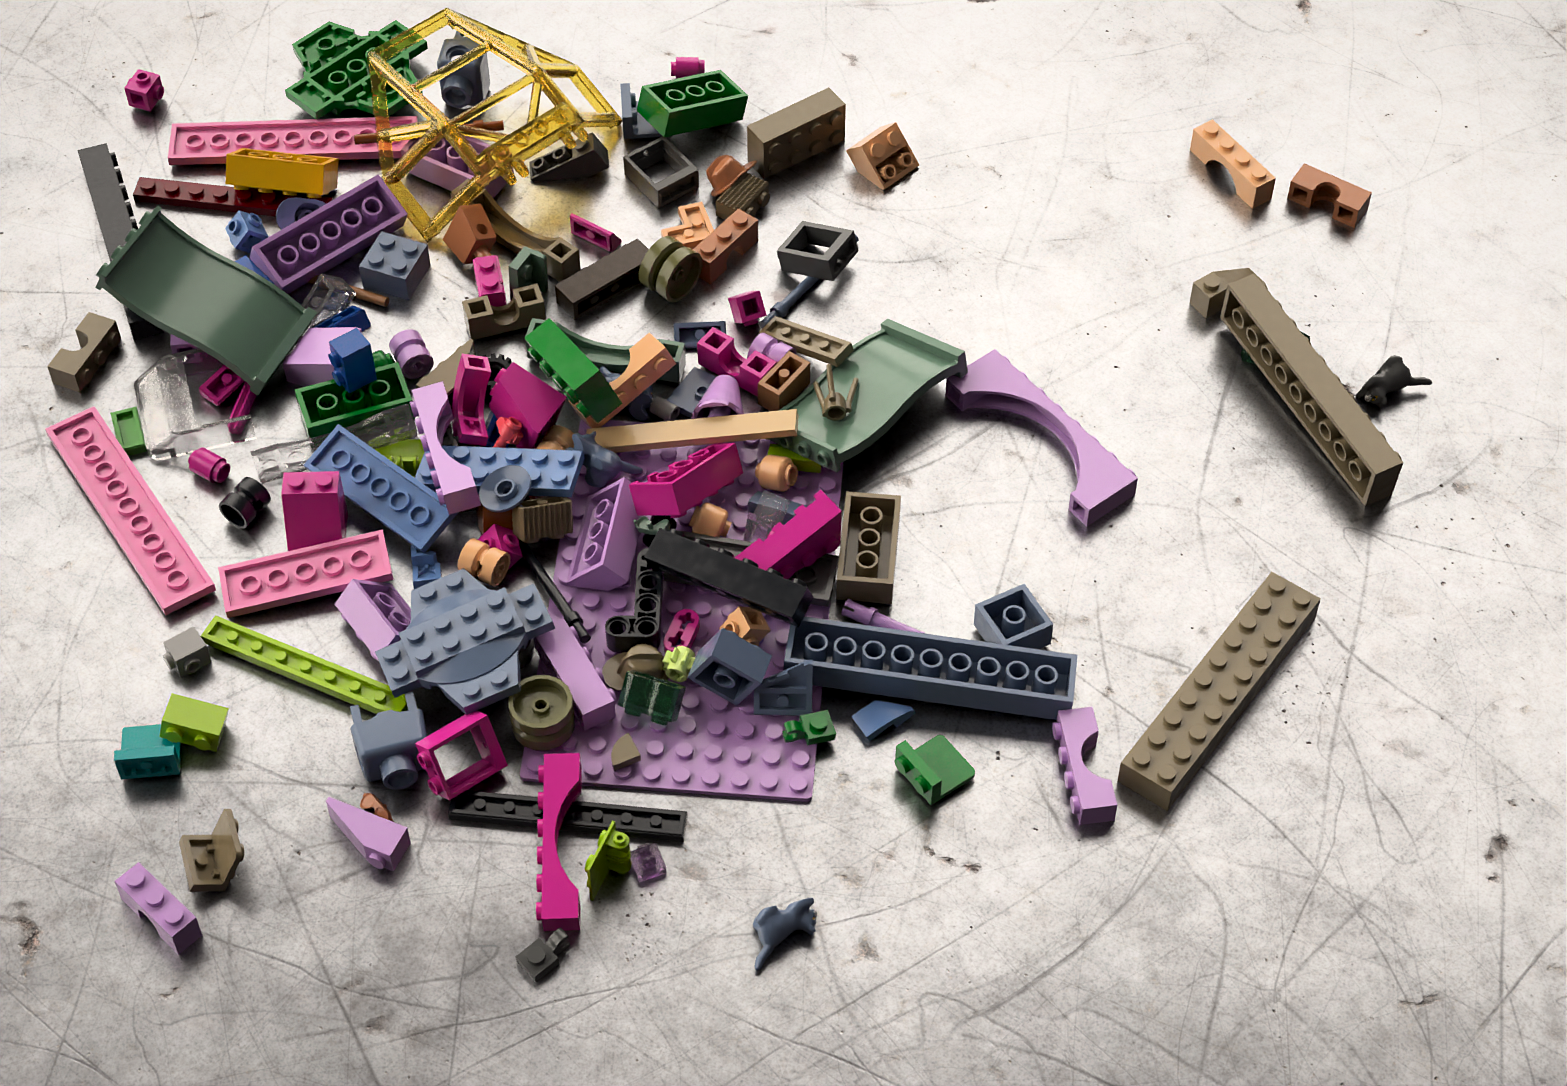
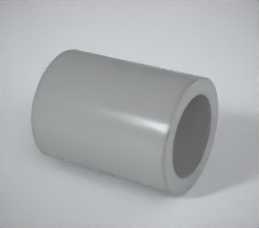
M658 396L650 406V413L665 421H675L680 413V407Z

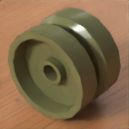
M662 237L645 254L639 269V281L651 291H656L667 301L675 303L688 295L696 285L703 267L702 257L690 247H684L682 242L674 237Z
M534 675L521 681V691L509 696L508 708L511 717V728L516 740L524 747L533 750H551L561 746L572 735L575 728L573 697L569 687L560 679L550 675Z

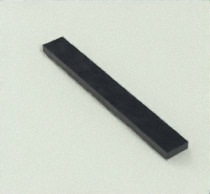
M466 790L451 799L448 817L449 820L537 828L538 819H543V810L538 809V797ZM574 801L564 816L560 830L601 834L603 830H608L612 821H615L616 831L622 832L628 837L684 842L688 813L687 811Z

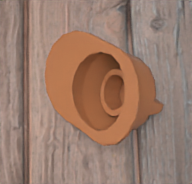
M729 155L717 157L706 170L708 180L713 187L712 197L726 191L741 175L756 165L757 161L742 165Z

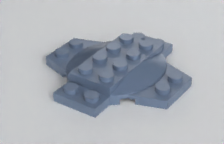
M463 568L411 590V623L406 630L399 632L400 641L375 651V654L394 698L421 686L427 689L438 686L444 692V695L467 715L521 691L518 651L521 648L525 649L530 639L555 629V626L534 583L508 594L505 587L499 590L487 589Z

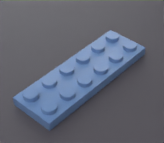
M339 424L304 464V467L310 472L339 471L344 496L422 553H425L459 513L449 515L446 504L440 506L437 493Z
M442 445L444 451L460 464L470 467L478 494L483 481L490 473L503 466L517 465L523 467L531 477V489L527 496L572 497L585 459L583 451ZM426 451L415 478L436 492V489L441 487L434 486L430 471H434L435 468L429 469L425 454L430 451Z

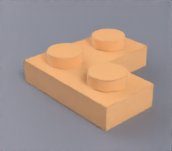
M703 202L678 207V214L683 225L662 229L661 237L671 236L682 242L684 247L695 248L714 231Z

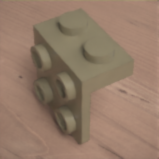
M223 810L211 835H182L179 841L190 892L225 891L230 880L235 876L237 866L244 858V846L239 842L238 821L234 819L232 810Z

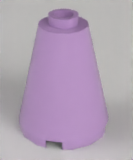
M730 375L717 376L695 407L691 419L744 414L737 380Z

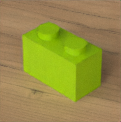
M171 693L162 718L159 737L175 743L180 742L192 745L201 750L217 752L226 726L229 708Z

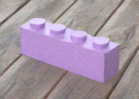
M564 618L554 621L555 629L533 638L534 648L551 676L560 679L569 687L573 697L574 714L582 728L586 731L615 718V705L618 704L616 695L611 688L607 689L604 685L605 680L601 670L598 667L594 668L591 664L592 658L588 649L580 646L577 631L573 626L569 627Z

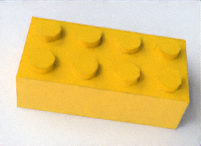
M241 148L226 154L225 184L234 185L236 190H249V187L258 188V192L263 193L282 190L283 195L293 196L300 192L307 193L306 197L322 198V195H327L330 191L337 188L339 158Z

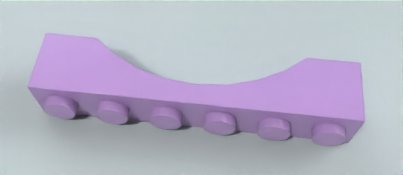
M443 381L412 390L415 401H411L410 406L413 416L420 417L415 419L419 435L425 434L420 436L424 452L430 451L425 456L429 469L435 468L434 471H430L434 486L441 487L436 489L440 506L446 504L449 515L481 506L470 467L460 464L451 458L442 448L444 434L454 418Z

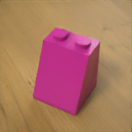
M512 362L507 369L502 368L495 377L494 381L496 384L489 393L492 396L489 408L497 419L500 417H513L522 424L521 433L523 438L516 445L517 448L536 449L549 428L556 424L567 397L515 362Z
M284 472L281 496L288 551L346 538L348 510L340 472Z

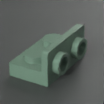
M524 246L508 266L510 300L513 298L512 289L538 283L540 291L545 293L548 290L546 255Z

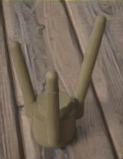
M827 364L829 390L827 397L824 399L818 382L815 381L813 386L822 408V416L837 421L843 419L846 413L852 411L851 404L857 388L858 378L853 379L847 399L845 400L842 394L835 392L832 366Z

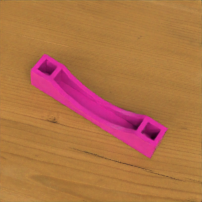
M580 753L544 754V765L538 766L539 783H543V792H538V809L543 810V819H538L537 831L538 837H543V846H537V864H542V874H537L536 886L537 892H542V902H536L537 921L542 920L544 931H556L559 928H562L564 931L580 930L581 901L579 890L566 875L557 852L558 836L564 816L572 803L582 793Z

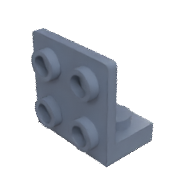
M630 83L620 84L624 139L662 137L637 112L639 101H636V94L630 92Z

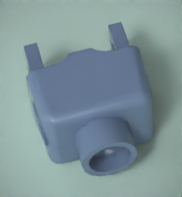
M458 25L454 39H445L443 41L437 61L442 99L452 107L481 106L488 93L490 74L486 45L480 42L482 36V28ZM462 55L466 57V59L462 60V62H454L451 60L454 56Z
M413 692L405 693L408 711L397 712L388 710L379 712L372 719L363 722L359 705L350 706L354 723L350 728L364 778L367 781L383 780V784L389 789H404L413 785L418 779L417 771L423 770L417 759L419 752L415 743L427 737L423 711L417 709Z

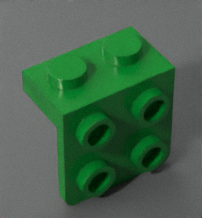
M943 735L935 736L915 750L906 740L896 746L895 766L930 805L975 777V769Z

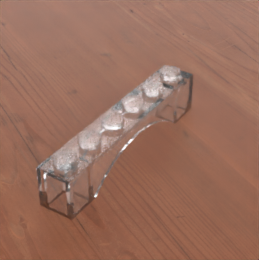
M408 403L382 411L345 428L373 449L417 436L416 425ZM330 433L304 440L277 443L251 451L261 484L283 478L284 472L306 471L307 469L304 467L305 462Z

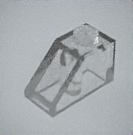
M320 274L301 305L305 309L310 307L317 312L308 329L347 309L356 292L343 278Z

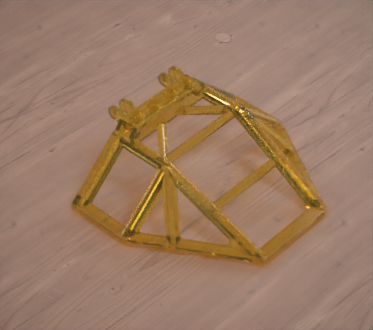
M447 7L374 48L367 54L381 178L408 213L407 218L427 243L433 237L440 234L441 230L454 218L459 206L468 205L494 179L502 176L512 186L517 182L511 170L512 168L522 178L529 175L528 167L524 164L525 160L558 140H561L567 148H574L576 141L571 132L581 142H584L589 137L584 127H609L611 129L614 126L621 125L622 122L621 117L577 64ZM447 25L452 30L456 29L480 44L414 84L408 82L386 62L387 59ZM489 51L527 74L451 120L420 92ZM552 78H569L596 112L579 113ZM388 83L427 120L390 127L386 84ZM533 83L527 124L510 134L463 125ZM543 91L555 107L538 116L541 92ZM464 136L494 141L495 143L478 154ZM421 137L394 164L392 142ZM445 137L475 175L430 218L401 180Z

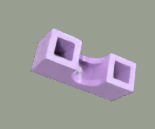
M139 862L114 881L121 899L140 918L145 914L157 929L159 936L178 955L203 936L197 918Z

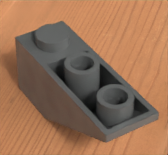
M592 132L530 161V179L534 182L590 177L609 168L608 150Z

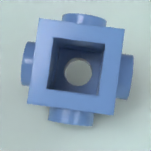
M240 210L225 228L234 248L247 253H251L252 246L269 237L258 215Z

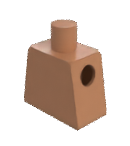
M481 204L459 206L443 241L462 263L472 264L473 259L477 257L492 255L490 250L496 241V234Z

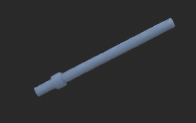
M855 234L856 241L858 242V241H859V238H858V236ZM807 276L785 299L777 302L770 308V313L759 323L760 327L763 328L774 316L783 318L787 315L788 309L819 278Z

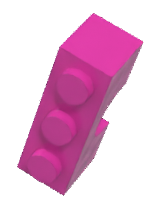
M714 327L697 342L699 365L717 375H730L734 377L739 387L757 397L758 382L777 364L776 361L756 350L747 359L742 357L734 346V338Z

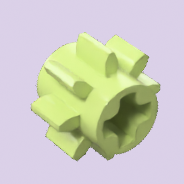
M685 646L675 647L673 652L667 650L662 661L664 663L663 670H666V675L676 682L687 680L695 660V653Z

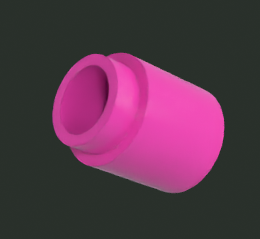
M676 57V62H671V76H676V79L705 73V60H699V57Z
M204 447L193 451L189 457L190 471L212 483H222L230 473V464L227 463L226 459Z

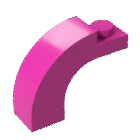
M462 353L457 369L452 402V414L454 417L452 419L453 436L459 438V443H465L469 446H486L488 440L484 421V400L491 375L488 357Z

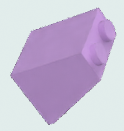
M357 327L309 328L304 336L298 339L296 347L291 354L287 355L284 359L283 369L285 370L287 381L306 387L334 379L332 372L335 371L334 366L328 357V354L331 353L329 341Z

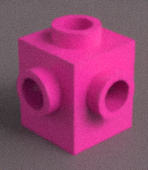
M140 69L128 80L124 88L129 106L150 112L164 95V87L162 86L160 75Z
M493 524L478 539L488 544L490 548L495 547L510 554L509 569L523 557L518 538L508 528Z

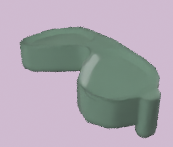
M645 516L633 521L640 533L656 535L659 528L670 531L671 527L667 519H663L655 525H652V522Z

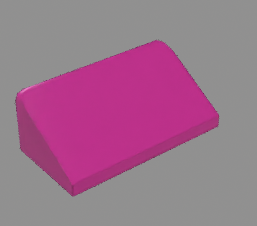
M573 213L570 214L572 234L609 252H614L622 243V240L614 233Z
M223 365L199 387V392L203 398L219 406L245 381L227 366Z

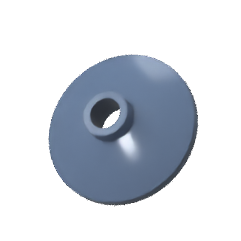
M507 465L500 467L490 473L483 481L479 490L480 502L487 510L492 512L511 510L523 502L529 494L531 477L521 466Z

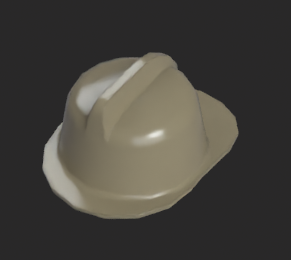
M647 644L636 645L628 652L614 655L603 666L602 674L605 683L610 688L619 691L659 687L669 679L666 675V670H663L664 663L662 661L664 656L655 647Z

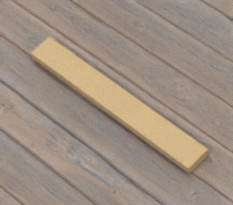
M797 409L592 428L587 429L586 434L596 431V443L614 453L797 436L799 415Z

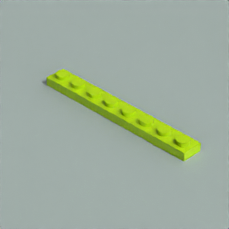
M215 615L201 634V638L209 646L353 705H359V707L375 714L388 710L397 712L408 710L405 694L394 698L389 685Z

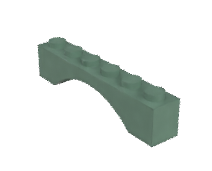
M532 318L526 336L546 320ZM554 322L599 370L600 367L604 366L610 372L622 374L628 367L630 362L629 349L634 345L621 346L593 341L568 330L558 322ZM657 339L666 347L676 362V365L658 380L680 383L686 365L685 343ZM526 341V349H528L530 345ZM527 351V358L534 359Z

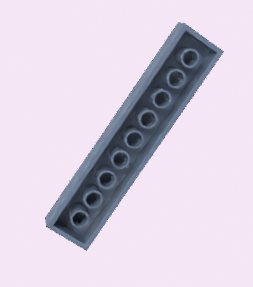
M804 616L799 627L790 624L783 671L806 660H813L812 685L1057 720L1059 710L1072 709L1078 655Z

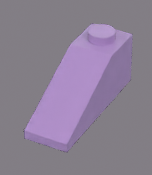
M328 797L326 804L330 818L363 857L378 869L386 868L394 871L411 844L408 828Z

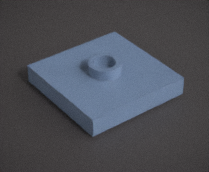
M694 366L667 401L680 407V413L691 418L695 407L716 376Z

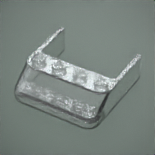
M199 348L161 357L134 382L145 445L148 455L153 459L163 460L190 454L201 447L212 449L256 439L250 414L203 425L196 422L186 377L219 370L224 365Z

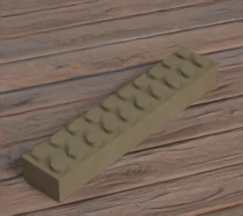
M1255 273L1228 283L1220 318L1363 505L1367 506L1391 496L1403 465L1399 453L1392 449L1386 441L1384 434L1377 430L1371 422L1369 415L1363 412L1356 403L1354 396L1348 393L1341 384L1339 377L1333 374L1326 365L1325 359L1315 351L1310 340L1300 332L1295 321L1289 318L1282 309L1281 303L1275 300L1268 291L1266 284L1261 282Z
M1271 571L1121 761L1117 782L1168 811L1315 620L1321 598Z

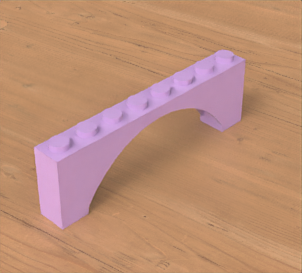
M994 349L967 366L968 373L962 378L955 375L946 378L945 396L961 411L967 408H987L1023 415L1045 426L1061 440L1073 459L1077 473V487L1070 494L1068 510L1086 527L1135 495L1138 481L1135 473L1118 461L1117 457L1112 452H1108L1096 437L1087 433L1077 420L1067 415L1059 404L1054 403L1041 388L1036 387L1028 379L1025 373L1015 368L1009 359L1002 356L997 350Z

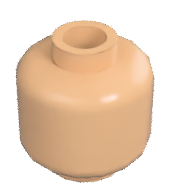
M770 454L757 464L755 476L762 488L785 492L796 483L798 470L791 458Z
M706 502L701 507L696 506L689 526L692 527V533L714 537L723 536L726 538L732 522L727 521V510Z

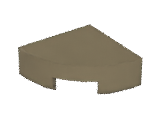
M629 733L619 738L613 746L611 760L614 771L641 761V755Z

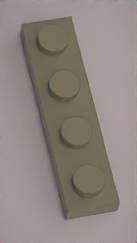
M774 316L759 331V334L766 333L777 339L778 343L783 342L795 348L797 353L836 367L854 351L852 343L777 316Z

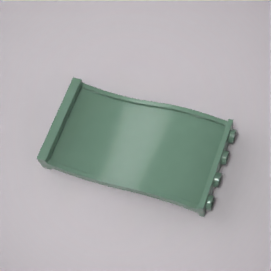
M159 205L151 213L146 211L139 221L141 226L137 230L132 228L125 238L127 243L124 247L119 245L111 255V259H113L109 265L104 263L97 272L96 276L99 277L95 288L98 290L105 289L120 303L148 322L216 358L250 385L249 390L258 396L283 363L285 357L289 355L297 344L298 339L303 336L311 325L317 312L310 307L305 309L287 293L259 274L196 241L161 213L162 207Z
M887 318L881 323L880 331L854 344V351L838 367L831 365L834 390L842 394L845 400L847 399L853 379L858 378L857 388L851 404L852 411L846 413L843 419L837 421L823 417L822 408L812 384L795 400L780 409H797L799 415L797 436L768 438V440L823 467L838 472L841 470L840 464L854 457L877 441L930 388L952 375L960 378L966 375L968 368L965 351ZM827 369L816 380L821 388L824 399L829 394Z

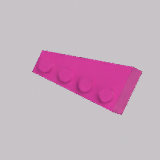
M714 443L689 455L688 460L668 465L669 470L661 473L654 472L648 475L647 482L640 483L635 481L629 484L637 516L670 515L671 518L685 516L687 510L703 503L702 500L718 494L720 488L733 484L734 479L743 474L736 443Z
M820 490L813 495L815 499L813 503L807 507L803 504L794 510L795 516L784 525L779 522L771 528L772 530L768 534L767 539L764 541L760 538L734 558L741 561L743 558L750 559L759 565L758 568L765 571L768 568H772L780 572L783 578L789 579L798 570L811 566L818 558L826 553L834 552L840 546L842 511Z

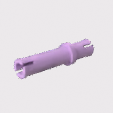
M847 599L844 605L854 609V612L845 608L841 612L842 616L863 623V625L925 633L878 613V609L874 607L869 609L851 599Z

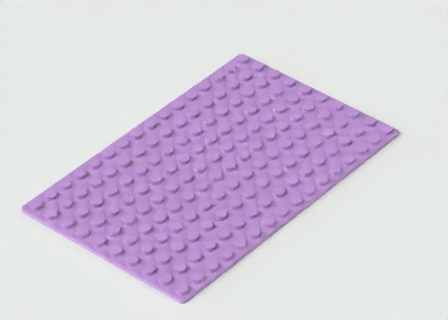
M581 420L578 433L585 435L587 429L591 428ZM609 420L602 427L644 424L646 422ZM768 439L736 441L733 443H736L743 474L735 478L733 484L720 488L718 494L702 500L703 503L708 502L727 510V521L732 523L726 538L755 542L760 538L764 541L772 530L771 528L778 524V522L748 514V501L757 491L809 506L815 501L813 495L822 490L839 508L844 462L840 464L841 470L838 472L823 466L821 467V473L798 471L796 483L785 492L767 490L759 484L755 476V469L757 464L767 456L770 443H776ZM712 444L615 453L620 457L621 461L640 467L643 472L641 474H629L620 471L615 478L607 482L605 487L624 477L632 483L635 481L640 483L647 482L648 475L654 472L661 473L669 470L668 465L688 460L689 455ZM582 465L573 495L568 497L572 500L573 533L565 534V537L560 539L553 582L572 610L577 611L583 619V626L590 634L591 639L587 643H581L579 640V644L581 647L588 649L592 658L591 664L594 668L598 667L602 672L607 660L614 655L621 654L613 652L607 647L606 621L613 616H634L637 557L641 550L648 547L643 543L644 533H640L635 549L636 555L631 565V576L624 585H620L610 591L573 587L566 584L588 496L605 488L588 485L585 480L587 468ZM696 507L687 510L685 516L674 518L677 522L676 530L692 532V527L689 526ZM647 515L645 517H647L650 520L652 515ZM835 551L832 552V553H826V554L835 555ZM663 576L661 638L657 650L665 656L664 637L674 616L680 610L691 609L699 616V632L691 647L696 658L698 650L720 630L719 627L727 620L728 615L735 611L738 606H748L699 586L664 581ZM550 598L548 613L552 621L564 618ZM810 604L805 617L829 620L830 604L829 607ZM762 613L770 628V632L759 642V647L772 655L763 678L765 679L783 671L790 624ZM691 621L682 624V629L685 630L687 624L691 623ZM678 639L676 645L672 647L675 648L681 645V639ZM539 658L537 675L551 676L542 659ZM669 678L666 683L654 688L628 691L612 689L618 701V704L615 705V718L584 731L575 716L574 731L570 738L561 746L551 750H533L524 747L520 769L522 781L539 782L538 766L544 765V754L580 753L582 786L808 802L812 799L817 744L807 746L805 738L786 743L782 731L785 730L784 723L791 720L799 722L800 716L754 715V691L736 706L688 678L683 682H676ZM604 683L606 688L609 689L610 687L606 683ZM812 685V713L820 711L821 686ZM629 733L641 755V761L614 771L611 760L613 746L619 738Z

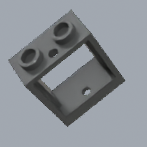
M662 136L623 157L624 174L658 209L699 188L698 169L666 137ZM664 160L676 173L654 183L642 170Z
M802 221L778 248L777 257L782 271L834 281L859 250L854 230ZM808 244L829 248L824 255L803 252Z

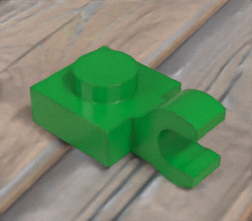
M828 710L800 715L799 722L796 720L785 722V730L782 731L786 743L805 738L807 746L832 741L836 738V731Z

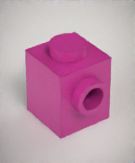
M749 291L728 298L735 323H743L744 326L758 323V318L767 316L760 291Z

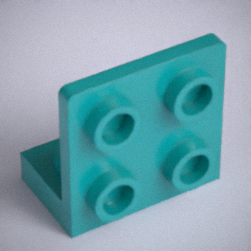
M161 724L124 727L122 729L121 750L114 751V762L120 779L180 774L181 743L171 742L159 737Z

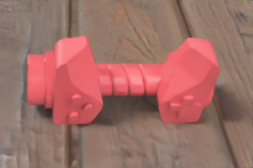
M500 417L496 421L500 437L493 447L505 448L507 444L518 445L523 438L521 433L522 424L513 417Z

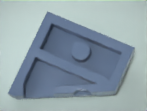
M806 660L763 679L762 683L754 690V715L800 716L812 713L813 660Z

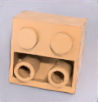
M896 122L879 127L846 150L857 172L882 190L888 188L919 166L915 155Z

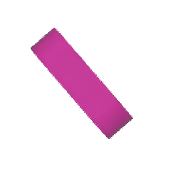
M683 609L676 613L664 637L665 654L667 650L674 651L672 646L676 645L678 639H681V645L678 646H685L691 649L700 628L699 616L695 611ZM691 621V623L687 624L685 630L682 629V624Z

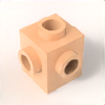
M738 606L735 611L730 613L727 620L719 627V629L724 628L733 631L740 638L757 646L770 632V628L760 611Z

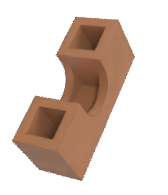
M1304 163L1290 182L1287 199L1307 208H1310L1318 200L1330 201L1335 205L1332 219L1355 228L1368 211L1372 192Z
M738 208L693 249L701 255L703 260L700 279L712 284L727 270V259L732 250L743 255L758 242V219Z

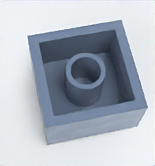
M381 231L359 265L363 288L410 300L431 266L428 244Z
M1025 583L975 604L973 624L985 642L1032 649H1041L1051 644L1053 623Z
M722 628L698 650L687 678L737 706L762 683L772 655L763 651L761 647L752 645L740 638L735 632Z

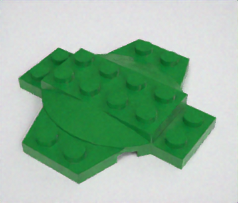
M397 20L379 31H368L366 36L357 35L354 29L328 21L292 44L293 52L305 72L303 73V79L285 89V94L289 100L317 120L330 111L338 115L346 109L354 108L387 118L423 95L422 87L410 69V60L428 49L427 41Z

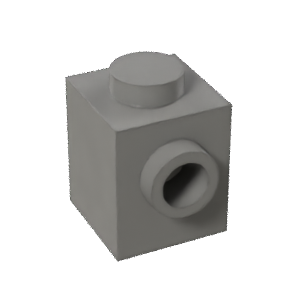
M194 626L163 642L166 650L163 659L170 670L175 668L180 677L194 673L201 667L211 663L207 645Z

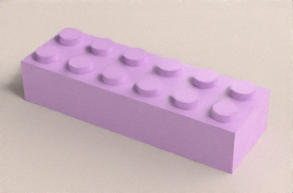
M379 174L252 246L249 259L278 288L289 294L308 283L314 276L325 273L371 246L381 231L391 234L403 227L408 213Z

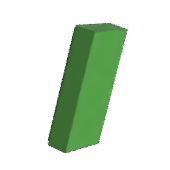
M137 406L111 412L116 439L126 454L131 456L147 452L148 449Z

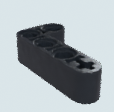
M649 548L641 550L637 557L634 616H613L605 624L607 647L616 653L628 652L632 647L640 644L651 645L656 649L660 645L663 571L653 568L645 559Z

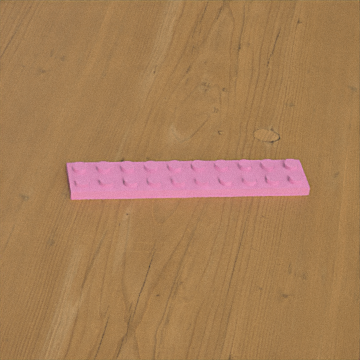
M399 116L387 118L172 124L168 162L169 165L226 164V154L241 148L339 158V160L402 158L401 149L409 140L355 145L354 135L418 129L417 116Z
M95 406L45 429L47 436L165 616L216 591L215 584Z

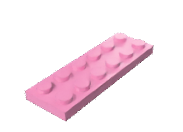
M383 529L218 567L227 618L343 592L352 579L374 582L394 580Z

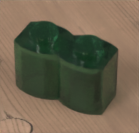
M636 670L627 671L617 705L625 708L624 712L629 715L640 717L643 713L651 716L652 722L667 725L668 722L677 721L686 687Z

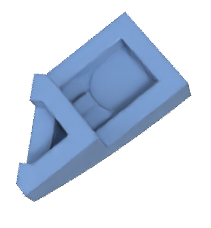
M411 545L414 589L442 578L441 565L437 562L436 552L430 550L429 552L422 553Z
M875 700L851 717L868 740L871 741L892 724L897 728L916 712L910 706Z

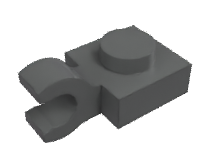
M559 928L551 934L545 944L538 938L515 956L516 962L537 982L560 964L559 958L556 955L571 945L567 940L569 936L562 928Z

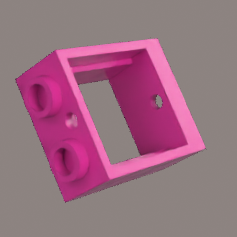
M479 711L465 714L415 743L419 752L417 759L430 778L427 781L429 788L435 795L448 800L508 766L488 715ZM470 730L482 759L445 780L434 751Z

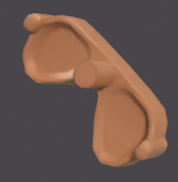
M364 793L360 802L362 809L374 808V815L394 822L386 804H382L374 794Z

